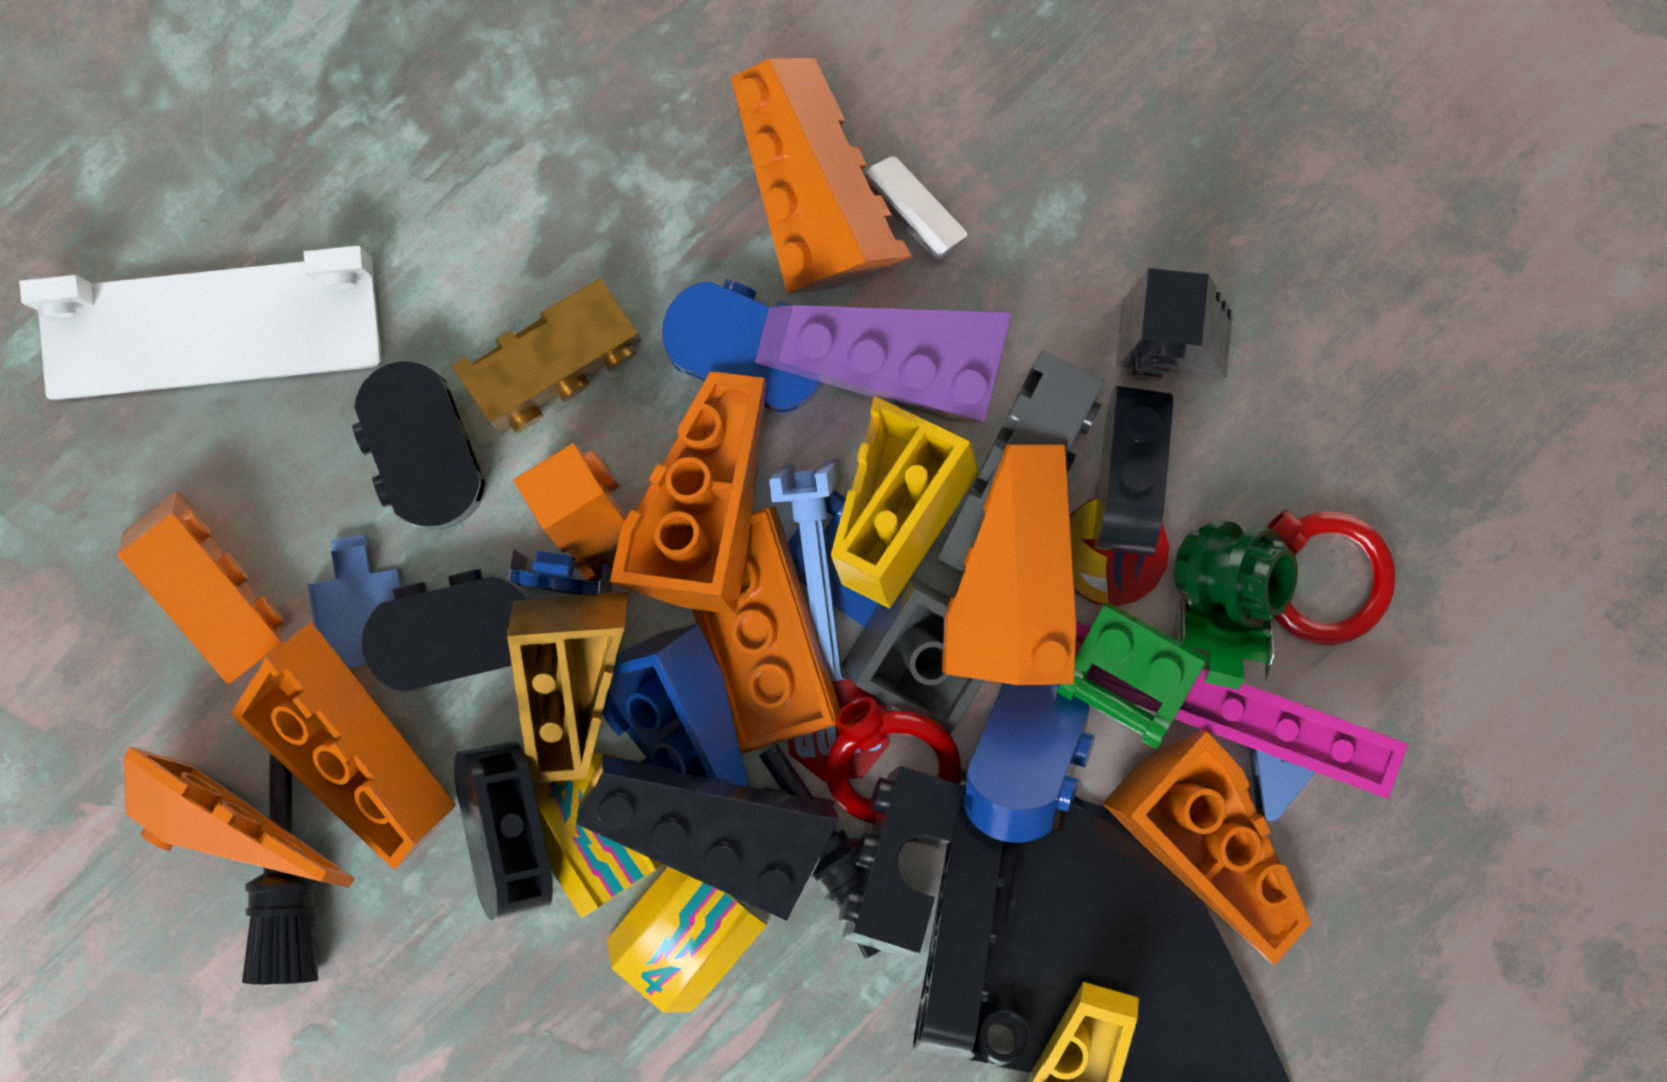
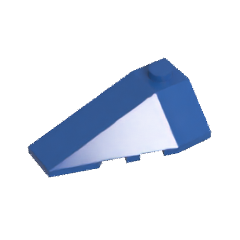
M699 624L659 633L618 653L602 714L618 737L626 731L646 757L641 762L676 769L677 773L707 778L708 775L727 779L729 783L748 786L723 673Z

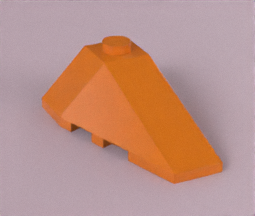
M709 372L677 428L679 435L662 465L657 463L648 479L651 482L637 509L635 511L631 509L621 527L610 579L613 585L683 608L736 615L747 561L767 386L765 378Z
M1201 729L1140 761L1102 804L1144 847L1269 963L1276 965L1311 925V921L1287 867L1280 864L1267 835L1271 833L1264 816L1258 814L1247 790L1250 785L1243 769L1207 731Z

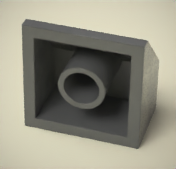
M911 576L890 609L879 604L842 665L855 686L901 711L926 716L936 721L951 734L985 680L947 675L942 672L944 615L950 598Z

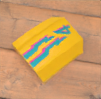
M593 753L587 779L540 782L533 787L550 869L581 918L664 865L576 824L578 804L602 756L617 757L615 754Z
M667 867L607 938L611 969L663 1013L693 1012L768 925V920L752 906L747 907L738 898Z

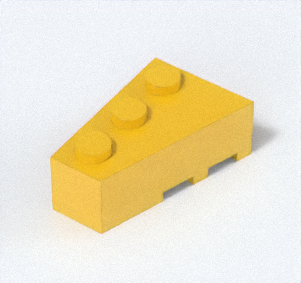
M874 396L870 408V424L865 442H861L857 456L859 463L852 490H848L831 558L842 585L890 609L979 473L970 441Z

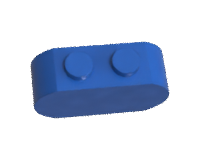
M729 279L725 280L723 287L709 281L695 284L682 291L668 307L662 327V337L666 352L679 372L703 382L709 372L765 378L767 386L764 407L779 414L795 411L808 404L816 396L823 384L822 382L755 363L768 309L770 308V306L754 300L756 291ZM777 301L775 307L789 306L790 304Z
M1002 683L967 769V785L964 796V808L969 819L980 831L992 838L1012 843L1029 842L1039 839L1052 831L1059 810L1069 812L1079 781V779L1072 777L1076 765L1084 768L1087 766L1095 735L1086 732L1090 711L1089 705L1076 697L1070 701L1056 693L1060 684L1012 685Z

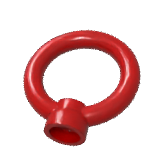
M1288 509L1281 511L1265 526V528L1276 531L1282 542H1285L1287 545V549H1290L1294 555L1313 536L1320 534L1345 536L1356 542L1365 551L1372 566V589L1366 603L1356 614L1343 621L1322 623L1305 617L1290 602L1282 614L1274 616L1276 621L1286 631L1309 643L1337 645L1363 636L1378 624L1392 601L1396 575L1391 552L1381 535L1372 526L1353 515L1336 511L1316 512L1298 519Z
M867 696L850 701L838 712L835 724L841 734L834 741L828 753L825 777L834 800L850 815L868 823L874 824L877 812L870 810L871 800L859 794L851 785L848 777V765L858 748L860 750L872 749L878 746L887 734H908L926 742L937 756L938 772L936 777L958 783L961 769L958 748L950 734L936 721L913 712H882L875 700Z

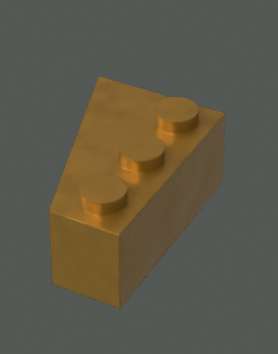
M628 592L513 601L507 638L525 755L532 783L587 779L607 692L613 676L619 644L621 643L625 628Z

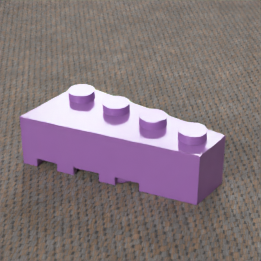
M803 305L770 307L755 363L870 397L876 396L887 402L952 421L985 422L1012 313Z

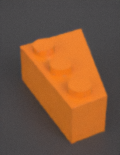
M572 443L513 479L543 531L562 553L569 551L571 556L576 558L574 567L576 570L580 569L585 580L594 582L601 580L604 563L613 569L621 527L627 517L612 494V491L620 487L603 458L595 454L593 449L585 453Z
M178 491L123 531L116 555L227 685L282 645L283 630L280 625L284 623V619L278 609L266 596L263 595L260 598L256 596L246 582L248 576L244 569L230 553L222 551L212 538V533L208 526L187 505Z

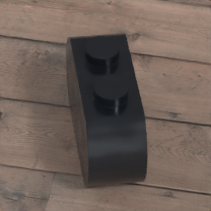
M407 361L387 364L374 371L361 385L356 396L354 408L359 422L353 424L352 429L363 455L366 456L372 453L379 474L373 476L372 481L384 508L392 506L394 513L403 520L429 529H445L464 522L480 506L485 495L487 483L447 380L425 365Z
M1116 385L1113 388L1103 438L1094 528L1095 549L1151 557L1155 553L1165 505L1173 415L1172 393Z
M481 569L448 576L450 587L428 592L426 582L393 589L394 600L380 603L370 614L365 624L362 635V650L365 661L370 671L380 682L400 692L512 666L507 638L512 605L514 600H527L526 597L515 586L497 577L483 579Z
M509 741L457 752L454 760L455 788L477 894L486 916L493 921L549 908L553 897L552 873L530 769L521 746L517 741Z

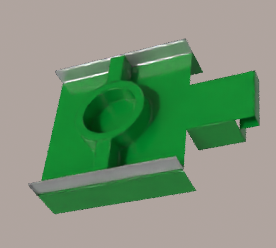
M1182 596L1176 615V640L1186 646L1209 651L1207 657L1209 659L1204 667L1206 683L1239 690L1244 681L1243 659L1265 663L1267 680L1274 657L1272 619L1269 621L1265 620L1257 627H1248L1231 621L1225 611H1219L1211 617H1206L1194 613L1189 603L1185 602V597Z

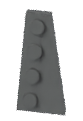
M1044 350L1041 351L1034 361L935 559L936 562L962 575L964 574L966 566L963 565L969 546L973 547L985 516L983 507L1006 444L1065 445L1066 471L1068 474L1076 457V454L1070 452L1069 449L1078 432L1087 434L1101 407V404L1094 400L1104 380Z

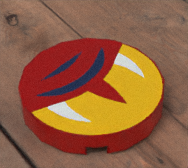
M1097 498L1088 500L1069 514L1074 593L1098 605H1105L1109 602L1117 607L1139 601L1156 588L1167 569L1169 544L1163 524L1161 525L1158 544L1152 557L1095 549L1094 528Z

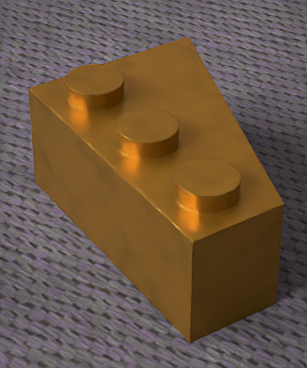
M601 278L541 312L540 319L516 335L510 330L495 340L498 347L471 364L467 357H464L451 365L488 422L504 433L510 428L513 429L515 434L524 431L544 416L540 408L557 397L560 398L562 403L574 398L590 386L587 380L588 376L603 366H606L608 371H613L637 354L633 346L642 340Z

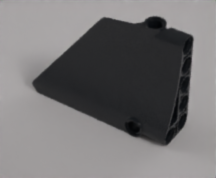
M960 769V777L957 784L965 786L951 841L946 845L933 930L915 1024L914 1051L979 1061L996 1068L1031 1073L1082 983L1085 982L1139 998L1138 1019L1120 1082H1290L1251 995L1203 900L1144 847L1107 808L1084 801L1075 796L1070 811L1059 810L1052 831L1045 836L1021 843L1001 841L980 831L969 819L964 808L967 769ZM1003 1025L1012 1031L1015 1037V1046L1011 1053L1001 1054L990 1046L988 1031L991 1026Z

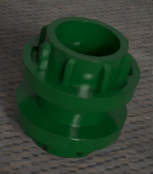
M1221 519L1213 520L1206 526H1202L1199 531H1193L1188 534L1178 550L1174 566L1176 589L1180 595L1186 597V601L1194 613L1211 617L1219 611H1225L1231 621L1248 627H1257L1265 620L1269 621L1287 609L1293 598L1298 576L1296 557L1290 549H1287V545L1285 542H1282L1276 531L1254 526L1243 532L1237 523Z

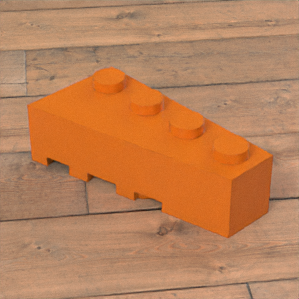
M768 58L732 76L731 81L786 293L833 289L911 258L904 240H895L886 221L891 216V213L882 195L874 196L862 172V169L867 164L859 147L849 145L841 128L845 119L816 59Z
M311 621L265 658L230 713L239 724L393 870L398 868L439 828L456 806Z

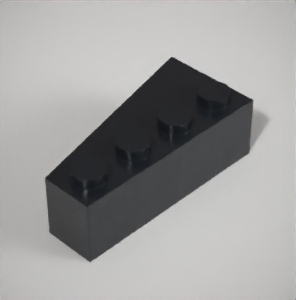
M1148 268L1122 301L1116 367L1130 368L1129 377L1146 380H1162L1163 374L1170 372L1226 378L1233 312L1231 309H1228L1227 302L1222 301V294L1216 292L1217 286L1210 275Z
M603 755L578 804L576 824L787 921L839 818L833 800L818 797L808 799L788 795L783 790L768 787L758 789L729 783V780L708 775L707 778L677 773V770Z

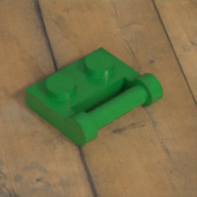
M1107 602L1102 607L1075 657L1074 684H1060L1056 693L1070 701L1074 697L1082 700L1143 735L1142 742L1157 750L1209 658ZM1093 664L1160 701L1162 705L1156 716L1087 678Z

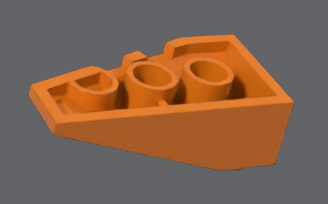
M1006 444L983 507L985 516L973 547L969 546L963 565L966 566L956 596L955 598H950L944 615L942 672L947 675L1012 685L1074 684L1076 615L1065 445Z
M129 747L124 755L126 815L144 827L140 835L151 844L166 851H170L175 845L347 888L354 881L355 878L194 765L134 747Z

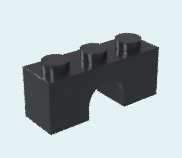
M901 765L887 775V779L882 777L878 779L870 802V810L877 812L871 833H863L854 860V865L862 867L856 889L851 887L847 889L839 912V921L846 923L842 936L843 939L904 958L920 954L935 897L915 891L904 882L898 868L899 854L906 843H921L937 849L951 841L965 786Z

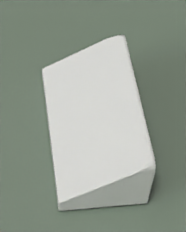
M894 156L871 166L865 172V178L874 196L882 195L891 215L936 262H941L966 239V230Z

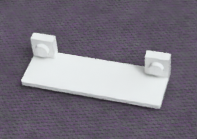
M358 245L303 251V262L100 283H90L77 275L19 281L21 303L37 310L39 315L46 397L51 400H63L378 367L382 363L372 256Z

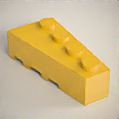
M1083 982L1025 1082H1120L1138 1019L1139 998Z

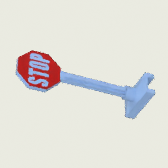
M827 460L817 473L816 470L795 472L794 464L783 465L769 479L772 502H791L794 522H798L800 526L811 618L840 709L856 698L867 696L873 698L881 711L885 712L886 704L855 686L850 677H845L842 674L823 519L828 518L825 497L830 496L841 482L839 460ZM834 725L789 739V755L823 782H826L825 767L828 753L841 732ZM889 734L886 735L885 739L878 746L869 750H860L858 748L855 751L848 765L849 779L864 777L889 746Z

